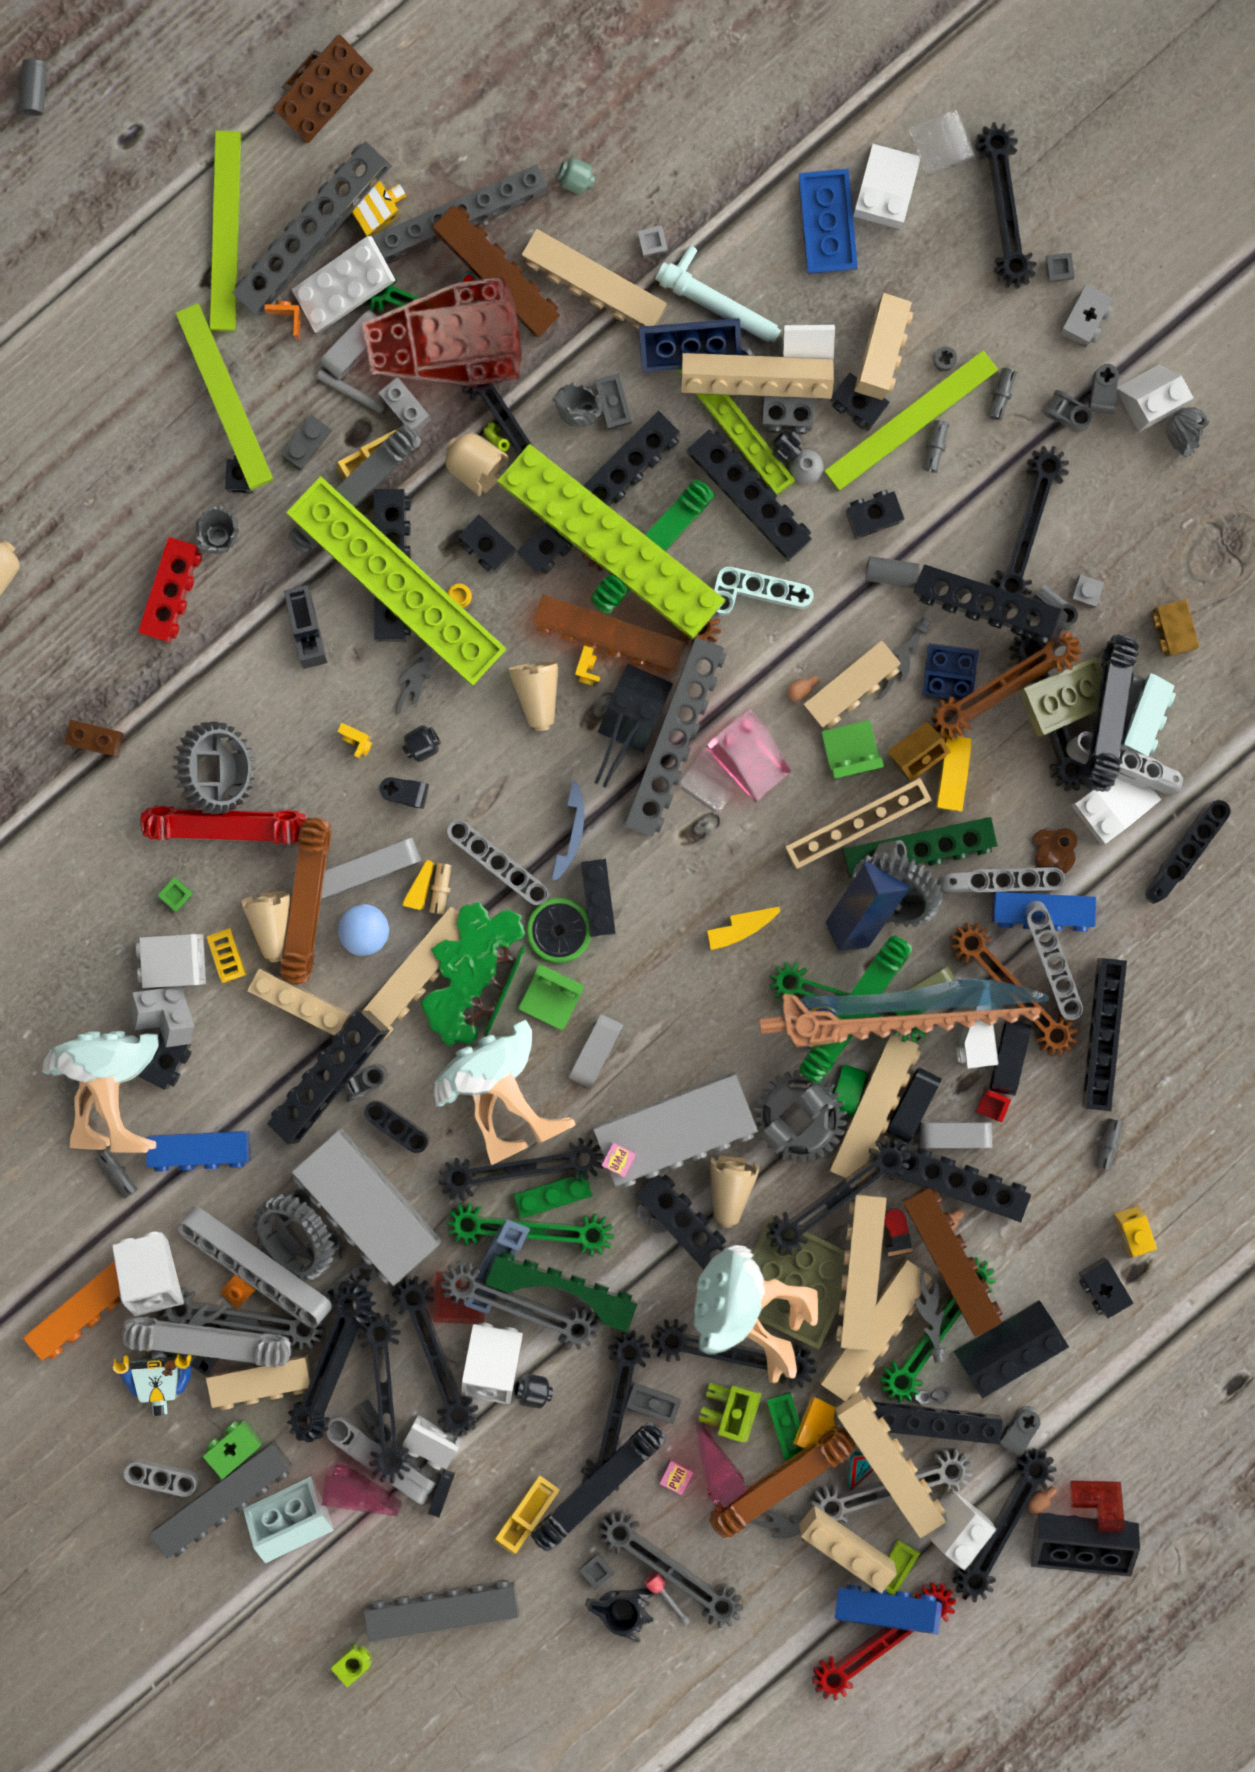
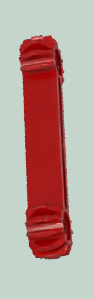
M155 805L153 808H146L141 813L140 826L143 836L148 837L150 840L158 839V841L163 839L169 840V838L274 841L275 844L294 845L295 842H299L300 829L306 818L305 814L299 813L298 810L290 811L289 809L279 810L278 812L229 811L211 815V813H203L202 810L174 809L173 806Z
M930 1581V1589H927L925 1585H921L923 1594L915 1592V1598L920 1599V1595H929L940 1599L942 1604L941 1618L948 1622L949 1619L946 1613H955V1610L950 1607L956 1604V1599L950 1598L953 1594L952 1590H945V1584L942 1582L937 1588L934 1581ZM884 1627L838 1662L834 1663L833 1656H829V1663L827 1664L823 1659H820L819 1663L822 1668H813V1672L817 1676L812 1677V1683L818 1684L815 1687V1691L817 1693L823 1691L824 1699H827L831 1693L834 1701L838 1700L837 1693H841L843 1697H846L847 1692L844 1688L853 1689V1684L848 1681L914 1631L899 1630L896 1632L898 1629ZM869 1650H872L871 1652H869L868 1654H866L864 1657H862L860 1660H858L856 1663H854L852 1666H850L849 1668L845 1669V1668L848 1667L850 1664H852L854 1661H856L858 1658H860V1657L863 1656L865 1653H867ZM831 1673H836L840 1678L836 1683H829L826 1680L827 1676Z

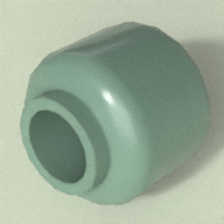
M570 158L568 161L564 160L562 162L557 179L560 180L561 188L581 195L586 189L591 190L596 176L592 175L593 170L590 164L576 158Z

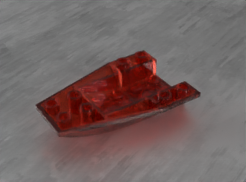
M503 277L455 283L362 323L371 374L468 386L519 379L522 355L514 299Z

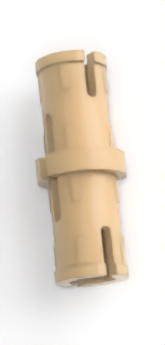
M437 863L434 885H431L433 893L429 912L444 915L447 893H450L451 890L449 888L452 865Z

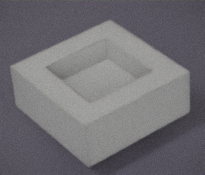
M662 226L638 231L643 258L668 252Z
M1080 575L1071 600L1096 607L1104 582Z

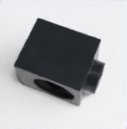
M236 455L233 456V459H227L225 489L228 493L253 494L254 490H250L245 477L241 480L234 478L235 471L241 468Z

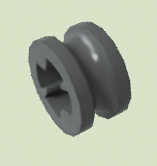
M941 347L934 355V365L941 371H948L955 365L957 354L951 347ZM942 353H947L946 356L949 354L952 357L948 362L949 365H944V362L940 363L939 359Z

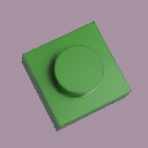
M174 877L158 894L175 912H178L194 895L177 877Z

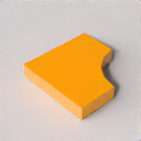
M811 1397L793 1444L805 1449L819 1439L818 1436L834 1427L836 1407L816 1397Z

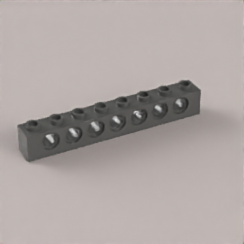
M366 141L363 144H358L352 150L351 158L336 168L335 176L330 182H325L319 188L316 198L313 201H308L301 209L302 214L296 220H292L287 224L284 229L285 233L281 238L275 239L269 245L267 254L263 258H258L251 267L253 270L236 283V289L232 293L254 314L261 316L265 312L264 304H272L393 166ZM365 165V173L357 177V167ZM343 184H348V192L340 196V187ZM327 203H331V212L327 215H323V206ZM314 222V231L307 234L306 226L308 223ZM293 241H298V249L291 253L289 250L290 244ZM281 259V269L274 272V262ZM264 278L265 287L258 291L257 282Z
M538 164L375 234L372 238L388 265L442 241L430 227L452 205H455L457 208L459 206L464 208L470 215L468 220L476 226L548 195V188Z
M698 637L694 638L627 816L625 827L652 837L655 831L660 833L664 822L661 814L664 808L669 809L673 795L669 794L672 785H678L682 772L678 771L681 761L686 762L691 748L687 747L690 737L695 739L700 727L699 724H696L699 714L704 715L709 703V701L705 700L708 690L713 692L718 679L714 676L717 667L722 668L727 655L723 653L724 647ZM700 660H707L710 663V670L705 674H700L696 670V664ZM696 683L701 686L699 696L690 697L687 694V688L690 684ZM683 707H688L692 710V717L688 721H682L678 717V712ZM673 731L683 733L684 739L680 744L670 742L669 736ZM670 754L675 758V763L670 768H665L660 763L662 756ZM662 778L665 780L666 786L662 791H655L652 788L651 784L654 779ZM649 801L657 805L656 812L651 815L646 814L642 809L643 805Z

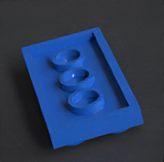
M849 169L799 173L807 275L857 270Z

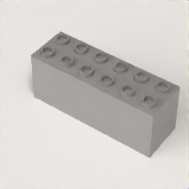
M734 1072L594 1126V1132L604 1158H606L613 1142L636 1154L625 1177L609 1170L615 1186L621 1184L622 1188L635 1184L636 1178L645 1176L646 1179L660 1174L659 1169L668 1166L669 1170L684 1165L682 1160L692 1157L693 1161L707 1156L706 1151L713 1148L717 1152L731 1147L729 1142L739 1139L740 1143L754 1138L753 1133L758 1131Z
M343 1128L337 1131L292 1171L295 1175L293 1178L295 1183L301 1189L307 1188L312 1194L310 1196L312 1202L318 1208L323 1206L329 1213L327 1215L328 1220L335 1227L340 1226L346 1232L343 1235L352 1246L356 1244L363 1251L360 1254L369 1265L373 1263L379 1269L377 1274L386 1284L390 1282L394 1286L438 1247L442 1241Z

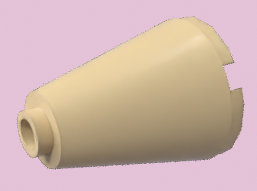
M541 661L532 665L527 663L509 668V676L529 727H534L535 731L550 729L549 725L554 724L559 669L557 661Z
M286 891L262 893L256 900H253L252 896L241 901L242 908L261 953L265 959H269V962L282 961V954L285 952L292 902L290 892L287 894Z
M719 1155L718 1160H715L714 1157L711 1158L709 1165L713 1217L719 1226L731 1228L739 1223L759 1174L760 1166L753 1161L752 1166L746 1163V1158L731 1155Z

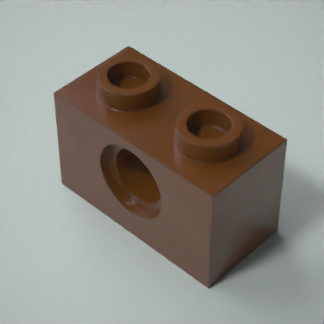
M70 720L64 744L119 757L124 733Z

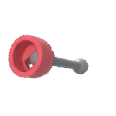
M658 1571L649 1575L644 1581L647 1589L652 1593H661L679 1615L680 1622L683 1625L689 1624L690 1617L683 1614L664 1590L666 1586L664 1576Z

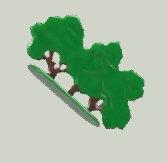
M480 902L473 903L472 905L466 904L461 907L456 922L461 939L458 941L445 939L431 948L435 958L440 961L439 969L441 975L450 979V985L444 989L432 991L421 1001V1006L424 1014L428 1017L431 1031L440 1034L441 1042L445 1043L447 1047L456 1042H463L465 1044L474 1042L477 1038L475 1021L483 1015H487L489 1018L483 1033L484 1037H487L526 945H522L515 958L510 956L508 949L510 945L519 941L525 935L524 927L520 922L522 918L520 914L505 909L493 918H488V912ZM497 947H501L504 950L503 954L497 951ZM498 963L512 964L504 983L496 980V965ZM487 985H492L501 990L493 1007L485 1006L481 1001L482 989ZM473 998H477L479 1004H474ZM467 1008H479V1011H474L475 1015H464V1010ZM471 1019L472 1022L467 1025L465 1020Z

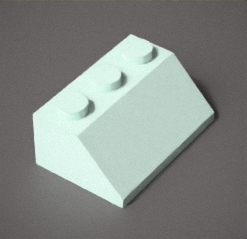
M1152 673L1142 677L1143 687L1125 736L1121 741L1122 746L1146 756L1153 754L1156 750L1158 740L1155 737L1158 730L1162 731L1167 720V717L1164 716L1167 707H1171L1176 695L1172 692L1174 685Z
M311 1476L243 1509L253 1548L265 1563L334 1531L328 1510Z

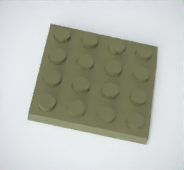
M771 1214L752 1253L751 1259L759 1267L765 1281L776 1279L785 1285L808 1287L817 1290L818 1320L814 1326L804 1319L799 1330H792L789 1325L790 1304L788 1300L774 1298L766 1306L762 1307L758 1320L819 1350L839 1309L840 1300H843L846 1294V1290H841L843 1275H848L849 1265H844L845 1249L806 1231L802 1236L806 1237L808 1242L807 1244L798 1242L802 1247L800 1252L795 1247H792V1255H788L787 1248H784L782 1254H779V1245L771 1248L770 1242L773 1239L766 1238V1233L772 1231L767 1227L768 1223L776 1224L773 1219L774 1215ZM784 1228L780 1234L783 1238L790 1239L794 1236L795 1232L791 1228Z

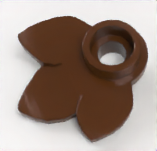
M1044 828L1032 837L1033 841L1040 846L1035 856L1036 866L1050 867L1056 865L1064 874L1072 868L1076 860L1074 848L1077 845V836L1074 831L1069 828H1061L1057 831ZM1062 837H1067L1069 839V843L1067 845H1062L1060 843V839Z

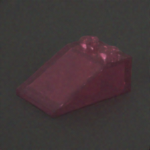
M750 708L744 711L706 746L755 803L791 772L766 726Z
M697 1422L696 1431L708 1483V1495L716 1505L721 1503L725 1508L748 1490L747 1481L702 1423Z
M336 1463L335 1466L330 1467L325 1478L322 1506L392 1516L398 1515L402 1504L401 1500L356 1469H350L348 1464Z

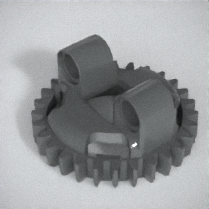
M212 721L194 725L193 730H187L185 737L180 738L183 745L176 746V749L180 752L179 755L173 756L178 761L177 765L173 766V769L178 771L174 779L180 780L176 787L177 789L184 788L181 796L184 797L188 805L195 806V810H202L203 813H211V815L229 812V810L236 809L237 805L243 804L242 798L249 797L246 790L253 788L249 781L255 779V777L251 776V771L256 769L251 766V761L255 758L249 757L248 754L252 748H246L247 739H240L242 733L235 732V727L227 726V723ZM220 738H228L226 742L234 751L237 750L238 752L230 754L222 745ZM216 755L217 782H198L197 756ZM231 784L238 786L234 787L228 794V797L231 798L222 799L223 793Z
M901 840L880 843L873 857L867 855L865 860L861 859L859 864H856L850 881H853L866 861L888 874L905 878L902 879V882L909 885L910 888L899 903L901 905L900 911L894 910L887 920V924L894 922L897 927L901 923L907 928L909 924L916 927L918 924L924 925L926 921H931L942 903L941 897L943 893L940 892L941 885L936 884L937 878L931 877V871H926L923 868L924 865H915L914 859L907 862V849Z
M799 1070L794 1071L793 1077L789 1072H785V1080L779 1075L776 1076L777 1085L772 1081L768 1082L767 1084L771 1090L762 1089L761 1092L766 1097L757 1099L762 1104V1107L755 1108V1111L761 1113V1116L754 1119L762 1123L757 1128L758 1131H763L760 1134V1139L768 1143L767 1148L771 1147L775 1151V1155L781 1151L784 1152V1160L789 1155H792L794 1163L798 1160L799 1156H801L803 1163L808 1161V1156H810L812 1161H816V1153L823 1158L826 1156L824 1148L830 1152L834 1150L831 1142L838 1144L840 1140L836 1135L844 1134V1131L839 1126H845L847 1121L840 1120V1117L846 1115L847 1111H840L839 1108L845 1102H837L836 1100L841 1093L833 1094L831 1092L835 1087L834 1084L828 1087L825 1086L827 1078L815 1084L804 1078V1075L801 1077ZM791 1083H794V1085H807L810 1083L808 1088H793L789 1086ZM795 1101L813 1120L816 1119L800 1136H797L780 1118ZM834 1107L835 1111L831 1112V1125H834V1127L830 1130L828 1128V1111Z
M295 1190L286 1197L283 1194L273 1195L256 1210L257 1214L254 1216L256 1220L253 1223V1226L256 1228L254 1234L259 1236L257 1243L262 1244L261 1251H265L271 1259L299 1279H302V1281H307L308 1279L312 1281L331 1267L330 1263L334 1260L331 1256L341 1246V1237L336 1231L327 1229L321 1217L316 1214L313 1208L309 1207L310 1198L308 1194L302 1190ZM275 1215L277 1231L271 1234V1221H268V1218ZM293 1220L307 1233L311 1242L306 1246L288 1225ZM299 1255L309 1259L311 1263L305 1267L303 1263L295 1260L292 1261V1259Z

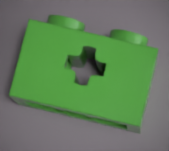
M245 1420L239 1424L234 1421L224 1430L227 1435L220 1441L216 1437L205 1447L207 1452L203 1455V1458L221 1479H224L263 1444L261 1438ZM235 1443L237 1446L235 1451L231 1450L229 1452L226 1448Z

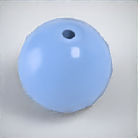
M362 904L351 907L343 914L338 923L337 933L340 943L348 952L357 956L373 955L382 949L388 940L390 929L387 918L378 908Z

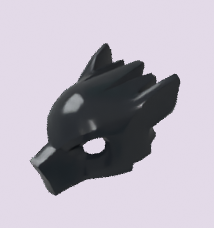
M648 1589L612 1590L605 1593L599 1599L587 1598L585 1605L588 1611L600 1617L612 1633L641 1642V1639L635 1634L641 1631L642 1625L653 1622L654 1619L644 1609L649 1606V1602L643 1598H651L655 1593Z

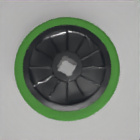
M567 898L548 899L532 911L527 922V938L531 948L538 956L549 962L565 963L576 959L586 950L591 940L587 912L577 902ZM561 924L565 933L556 936L553 928Z

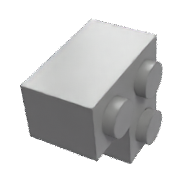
M182 986L132 993L129 1012L135 1030L160 1027L166 1047L191 1043L194 1024Z

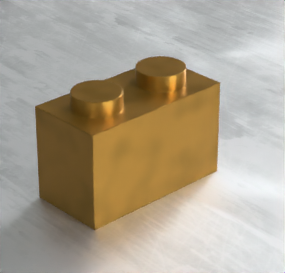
M1187 599L1153 609L1154 614H1151L1154 628H1158L1161 638H1158V645L1161 653L1165 652L1166 657L1196 650L1200 647Z
M925 722L887 751L895 766L910 782L951 753L943 738L928 722Z

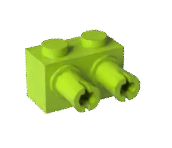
M711 1382L708 1389L715 1392L707 1391L706 1398L726 1403L724 1413L704 1406L701 1413L708 1415V1417L700 1415L699 1422L718 1427V1435L739 1442H748L762 1393L739 1385H732V1388L729 1389Z

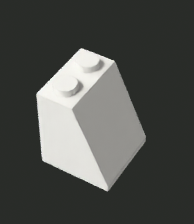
M1160 364L1117 387V394L1138 432L1178 412L1193 399L1183 377Z
M204 934L140 938V943H136L137 958H141V968H138L137 976L138 982L142 983V988L206 984Z
M150 1232L138 1239H123L119 1244L113 1245L122 1303L135 1317L184 1304L169 1242L162 1232Z
M488 1323L473 1324L462 1380L461 1396L510 1405L523 1333L511 1327L497 1329Z
M950 1489L949 1492L945 1491L939 1499V1502L946 1511L942 1514L946 1522L926 1536L948 1558L965 1570L996 1529L986 1515L953 1489Z

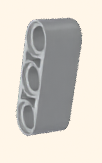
M371 310L367 311L327 351L320 362L338 380L342 379L386 334L389 327Z
M601 1013L568 1078L591 1089L623 1024Z
M920 1122V1148L993 1147L992 1122Z
M143 1458L132 1460L124 1470V1478L131 1485L181 1497L191 1495L199 1484V1477L192 1470ZM133 1466L140 1467L143 1471V1476H134L131 1468ZM157 1472H163L167 1475L166 1483H161L156 1479ZM183 1477L190 1479L192 1488H183L180 1479Z

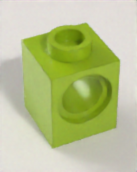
M355 1643L333 1662L331 1670L346 1687H349L370 1668L372 1663L370 1660L372 1658L371 1654L364 1646L359 1647ZM354 1658L358 1660L360 1666L355 1669L350 1668L347 1660Z

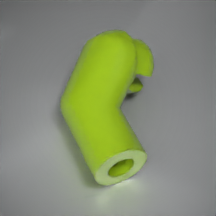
M490 421L483 430L485 437L501 451H507L510 447L509 441L497 435L500 431V426Z

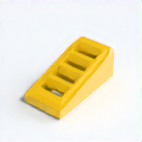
M427 860L404 898L402 906L418 910L424 909L435 864L433 861Z
M231 928L206 936L222 984L248 975ZM228 937V942L216 946L214 941ZM231 946L232 951L219 955V950ZM234 956V961L222 964L221 960ZM237 965L238 970L226 974L225 969Z

